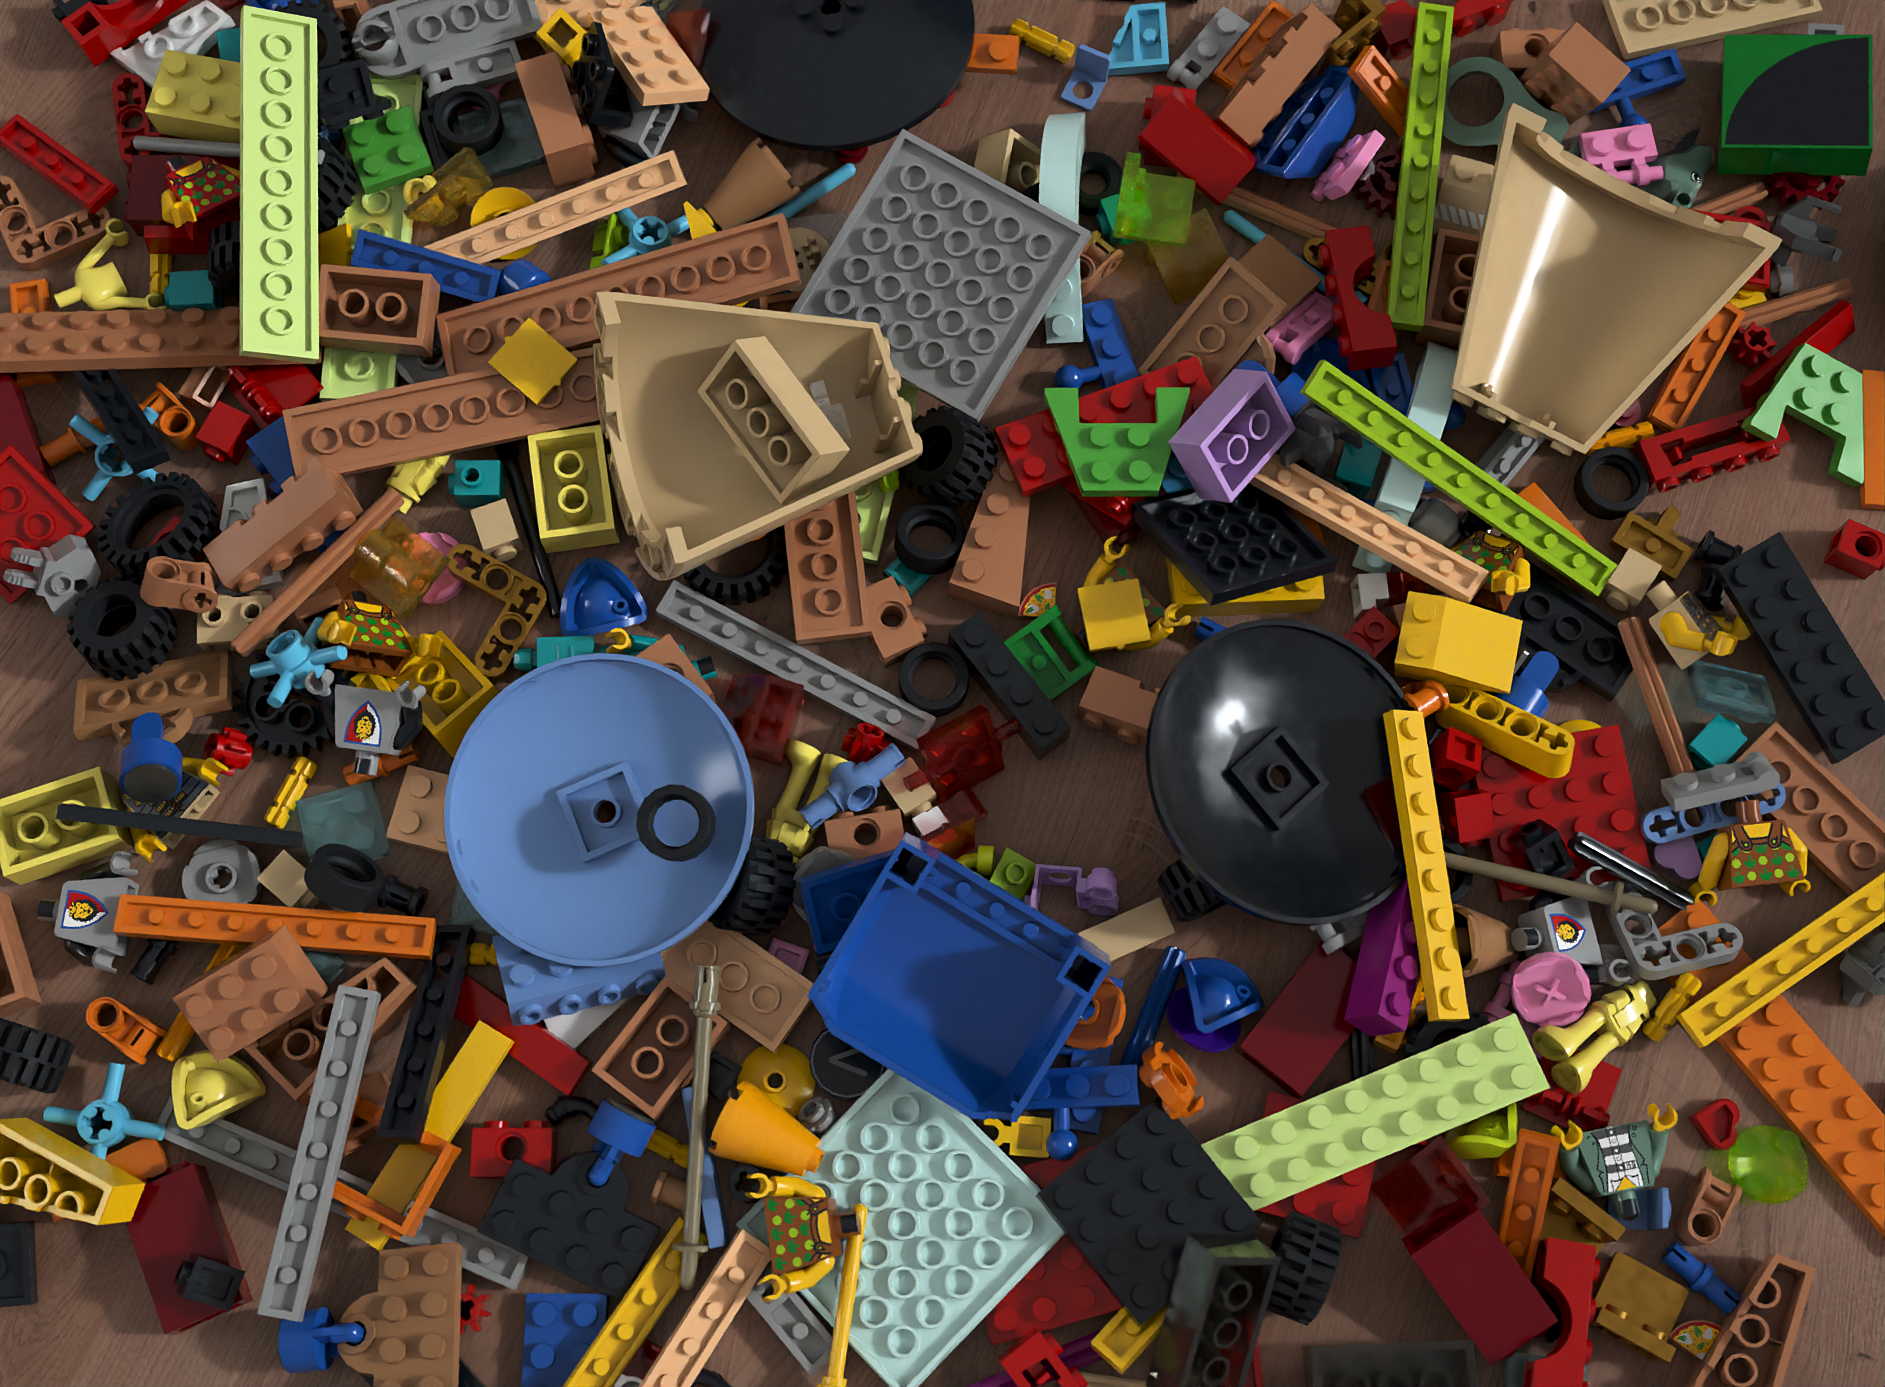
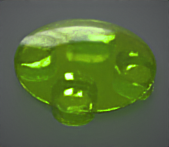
M1770 1125L1754 1126L1743 1131L1737 1137L1735 1144L1729 1152V1169L1734 1182L1742 1187V1192L1757 1202L1770 1205L1782 1204L1795 1198L1807 1186L1808 1160L1800 1145L1799 1137L1792 1131Z

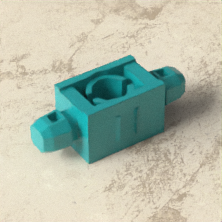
M594 636L537 637V651H534L532 648H526L514 652V667L521 672H531L540 666L559 659L583 654L607 653L606 649L610 646H602L598 650V643H596Z

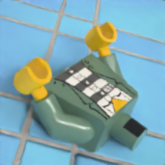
M1652 1103L1647 1108V1113L1653 1121L1648 1124L1647 1120L1582 1132L1575 1123L1568 1120L1569 1130L1565 1135L1557 1125L1553 1126L1551 1129L1552 1136L1561 1138L1558 1152L1562 1173L1580 1191L1586 1192L1591 1199L1610 1195L1616 1219L1640 1214L1634 1190L1654 1186V1179L1659 1175L1666 1152L1669 1129L1677 1123L1678 1115L1670 1103H1667L1666 1112L1659 1116V1108L1655 1103Z

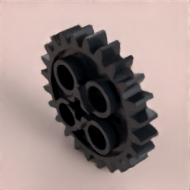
M318 642L316 647L319 650L328 648V645L322 646V643ZM258 651L254 653L258 663L271 660L267 655L265 656ZM245 663V668L250 672L252 664ZM329 663L325 664V669L331 670L334 673V680L329 687L335 689L336 684L357 687L356 683L347 680L353 671L330 668ZM251 674L248 677H237L236 680L244 685L243 690L233 692L234 696L242 700V703L234 706L233 710L244 715L237 721V725L244 729L248 728L245 734H247L248 739L256 740V747L262 750L268 748V752L277 757L282 752L285 757L293 759L296 750L299 755L307 758L310 746L320 753L323 752L322 740L324 739L333 744L335 743V739L331 736L321 709L310 706L300 700H288L286 698L280 708H276L271 716H266V711L270 706L267 698L271 693L266 692V688L268 686L275 687L280 678L278 674L257 679L253 678ZM292 687L289 692L296 696L301 694L309 700L318 702L316 694L309 692L306 687L302 689ZM310 713L309 723L305 727L300 728L302 717Z

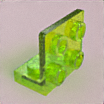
M1127 152L1116 213L1114 237L1184 247L1195 181L1146 173V169L1140 168L1141 154Z

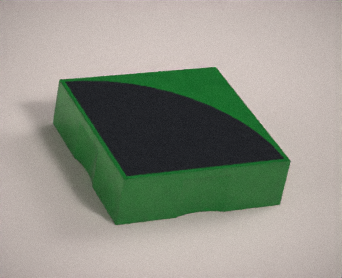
M1724 35L1719 75V103L1722 112L1718 129L1717 174L1770 175L1781 172H1798L1810 175L1866 176L1873 150L1872 35Z

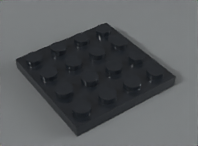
M1249 483L1231 503L1201 499L1194 488L1132 503L1130 511L1132 518L1210 606L1335 572L1338 559L1283 502Z
M1160 1096L1036 1195L1037 1199L1138 1327L1263 1223L1179 1118L1172 1120L1162 1106L1163 1100Z

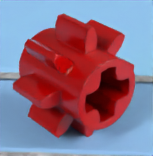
M1751 322L1746 330L1738 327L1733 336L1734 340L1727 347V350L1732 351L1733 363L1747 365L1748 370H1751L1757 361L1760 364H1764L1772 356L1769 352L1777 345V342L1771 340L1770 329L1756 326L1755 322Z
M859 723L856 729L849 727L848 733H845L840 750L848 752L847 761H852L856 764L861 761L866 763L888 747L890 742L883 740L884 731L880 727L870 723Z
M224 726L221 735L212 733L207 738L203 757L205 760L214 758L229 768L228 772L223 770L219 773L232 777L235 768L244 770L248 766L253 748L251 743L246 742L247 734Z
M475 1284L468 1285L466 1294L461 1293V1301L473 1302L474 1307L470 1310L471 1318L460 1317V1335L465 1333L467 1325H470L475 1332L482 1331L479 1321L482 1317L492 1316V1313L485 1310L484 1302L490 1298V1295L476 1296Z

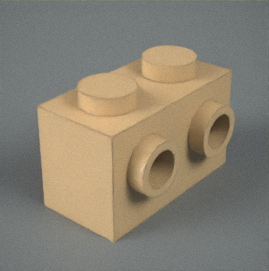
M252 591L247 593L245 597L218 594V604L214 609L205 613H197V644L206 653L228 648L229 652H237L231 646V642L276 598L273 594L265 591ZM282 623L255 650H266L267 643L282 634Z

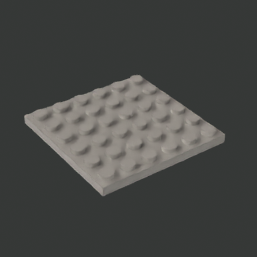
M902 129L790 313L878 323L882 336L886 337L889 341L890 360L893 369L896 368L899 371L902 381L950 408L955 407L979 422L1090 240L1091 231Z

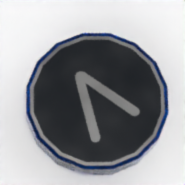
M828 1028L823 1030L812 1044L809 1056L811 1075L818 1087L832 1098L845 1101L859 1099L885 1073L886 1067L837 1038L831 1034Z

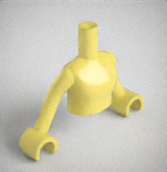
M117 218L108 220L105 226L106 235L93 247L76 268L75 287L54 295L59 308L83 300L93 311H108L116 308H141L149 311L154 309V306L160 305L163 302L162 296L158 293H150L146 298L125 297L128 296L127 289L113 262L93 268L112 245L121 247L128 244V232L115 233L124 228L121 220ZM167 306L157 307L163 310L168 309Z

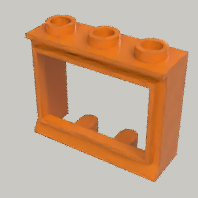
M357 1095L349 1130L357 1116L379 1127L384 1108ZM424 1130L420 1145L414 1146L437 1157L438 1160L407 1217L337 1180L332 1198L345 1204L342 1211L362 1222L369 1216L380 1222L377 1230L396 1240H399L402 1234L415 1237L421 1221L462 1149Z

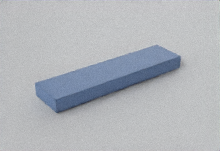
M692 1087L681 1089L688 1131L690 1130ZM706 1114L701 1204L709 1249L717 1250L728 1247L730 1236L715 1155L708 1151V1147L713 1146V1142L710 1139L711 1131L708 1114Z

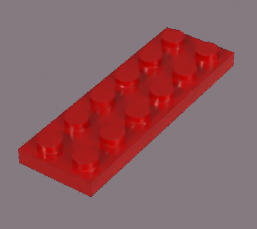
M1197 356L1078 398L1079 422L1156 423V387H1190V394L1179 426L1180 429L1213 393V388ZM1050 409L996 427L994 430V436L1022 497L1075 479L1066 457L1065 447L1053 424L1054 419Z

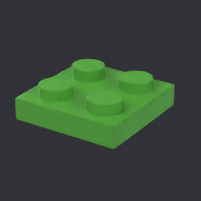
M410 105L385 113L382 117L364 120L342 128L367 195L435 172Z

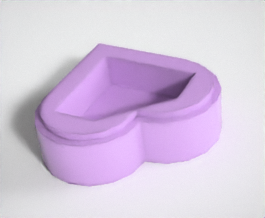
M1692 835L1667 843L1656 844L1650 853L1651 861L1655 867L1663 871H1670L1672 876L1680 881H1689L1695 878L1702 868V862Z

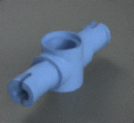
M891 743L866 763L864 761L858 764L852 761L843 762L831 772L829 785L825 787L827 791L799 809L812 830L816 829L822 822L839 810L844 812L849 808L855 812L862 811L868 808L876 799L877 787L880 786L879 781L907 762L894 743Z

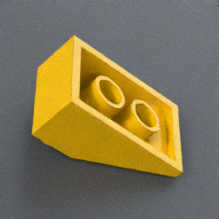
M1408 591L1394 663L1395 676L1424 681L1436 680L1442 684L1510 695L1523 621L1448 597Z
M439 630L434 634L442 638L439 657L431 655L417 657L411 655L397 677L385 675L383 677L394 692L406 680L409 681L411 692L418 685H423L426 688L425 695L420 699L422 703L423 725L454 759L466 732L476 717L499 692L453 642Z

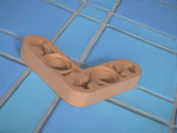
M0 176V231L11 256L24 270L36 271L95 246L106 235L105 226L108 220L112 219V216L104 207L94 215L86 209H81L38 228L22 191L13 179L7 176ZM7 190V197L12 204L11 206H6L1 200V191ZM18 216L25 217V225L21 229L16 231L8 229L11 219ZM95 219L101 220V227L98 229H94L93 221ZM81 226V230L85 235L81 236L76 227ZM60 232H72V239L66 245L55 244V237ZM43 241L47 242L51 248L50 250L46 251V247L42 243ZM32 247L34 249L32 250L33 256L27 258L26 250Z

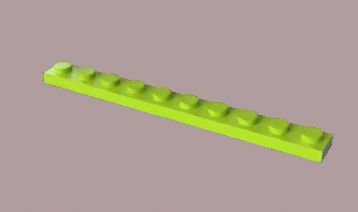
M1419 2L1416 9L1386 314L1390 315L1394 329L1421 332L1424 326L1454 13L1453 6Z
M1326 360L1318 362L1299 392L1506 537L1519 543L1525 550L1590 595L1599 596L1618 566Z

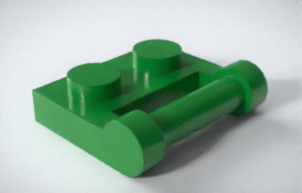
M1057 605L1004 641V644L1050 701L1092 672L1096 666H1100L1094 656L1089 657L1060 616L1063 613ZM1047 625L1078 667L1072 672L1068 671L1040 632Z

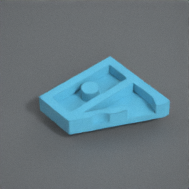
M1165 2L1130 5L1124 18V25L1118 30L1113 41V48L1109 54L1111 62L1108 76L1169 70Z

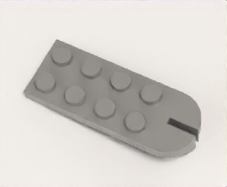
M397 0L367 11L356 25L352 43L357 48L355 51L359 57L365 59L367 69L380 78L394 80L419 73L421 66L429 62L512 39L516 42L535 36L543 24L535 0ZM385 43L382 46V48L378 50H365L366 48Z

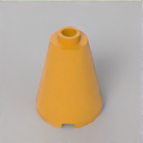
M745 1080L742 1081L736 1089L743 1092L738 1100L729 1098L710 1138L717 1142V1145L708 1147V1151L716 1157L804 1177L808 1171L815 1173L825 1154V1151L820 1149L821 1140L755 1085Z

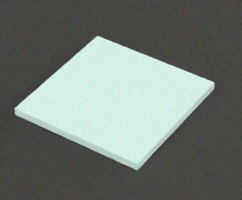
M888 1069L820 1138V1149L825 1151V1154L816 1172L808 1171L804 1177L788 1173L784 1176L800 1177L822 1187L826 1197L835 1198L838 1213L850 1212L852 1207L858 1203L866 1206L867 1218L848 1344L889 1387H919L1065 1233L1037 1199L1036 1195L1041 1189L969 1117ZM762 1197L742 1217L736 1226L769 1247ZM847 1237L841 1238L843 1255L835 1258L833 1269L813 1287L799 1291L833 1328Z

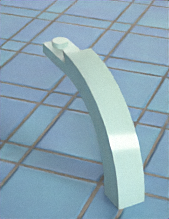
M1085 112L1051 114L1046 120L1042 138L1039 204L1079 225L1080 172L1083 154L1087 148ZM1080 256L1045 312L1046 343L1083 342L1084 340Z
M1428 341L1415 374V384L1406 417L1440 440L1453 401L1451 398L1453 391L1450 389L1458 350ZM1392 457L1373 507L1407 526L1412 512L1414 513L1426 480ZM1359 545L1352 561V566L1370 573L1386 572L1388 577L1392 563Z

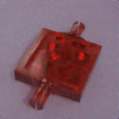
M980 704L917 738L922 756V769L903 778L905 787L911 793L913 790L929 782L936 793V800L943 804L1003 771L1005 766L1001 756L1002 743L1008 738L1021 733L1018 722L1012 718L1010 721L995 728L989 710Z

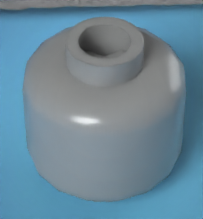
M1423 497L1418 500L1414 513L1412 512L1407 525L1408 527L1446 548H1450L1460 535L1456 531L1460 523L1458 514L1441 499L1434 497L1427 500Z

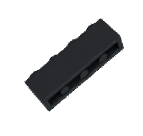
M979 611L949 632L948 645L958 650L967 662L970 675L1038 760L1069 738L1072 727Z

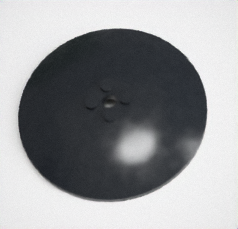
M703 0L696 22L695 50L701 75L710 88L711 96L733 121L747 131L770 142L795 149L809 151L852 150L889 140L899 135L902 129L906 131L934 113L947 100L963 77L970 61L975 40V16L972 0ZM829 7L840 9L836 14L826 15L823 13Z
M1262 619L1240 623L1208 637L1183 657L1165 680L1151 712L1146 738V773L1153 806L1165 835L1186 867L1208 889L1232 906L1270 922L1294 926L1326 925L1346 920L1369 910L1393 893L1407 878L1383 713L1393 709L1414 711V709L1403 696L1405 694L1395 680L1376 660L1351 641L1316 625L1294 620ZM1428 747L1429 758H1430V764H1431V771H1432V777H1433V784H1434L1433 766H1432V761H1431L1430 750H1429V747ZM1272 769L1282 773L1285 781L1283 788L1273 784L1270 777Z

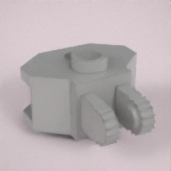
M68 534L49 548L41 546L39 551L19 547L12 548L10 557L13 560L34 566L33 572L7 569L3 579L8 583L34 589L37 595L45 597L55 617L69 619L70 611L77 608L74 604L79 597L84 598L87 595L85 591L90 587L96 588L101 570L85 538Z

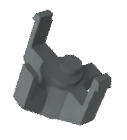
M1807 195L1780 211L1772 223L1771 234L1783 239L1779 248L1772 254L1774 264L1779 263L1780 267L1786 266L1792 251L1799 254L1804 252L1827 261L1838 262L1843 250L1818 242V240L1833 242L1838 230L1815 223L1816 220L1808 217L1813 206L1838 214L1842 211L1841 206Z
M1315 407L1308 409L1293 423L1296 429L1282 445L1279 457L1280 464L1287 467L1297 462L1298 466L1348 492V487L1326 475V461L1332 455L1334 441L1341 439L1360 449L1362 448V436L1348 428L1341 421Z
M1885 932L1852 945L1846 950L1841 959L1839 969L1842 971L1843 1000L1850 1005L1858 1006L1867 991L1876 996L1885 994Z

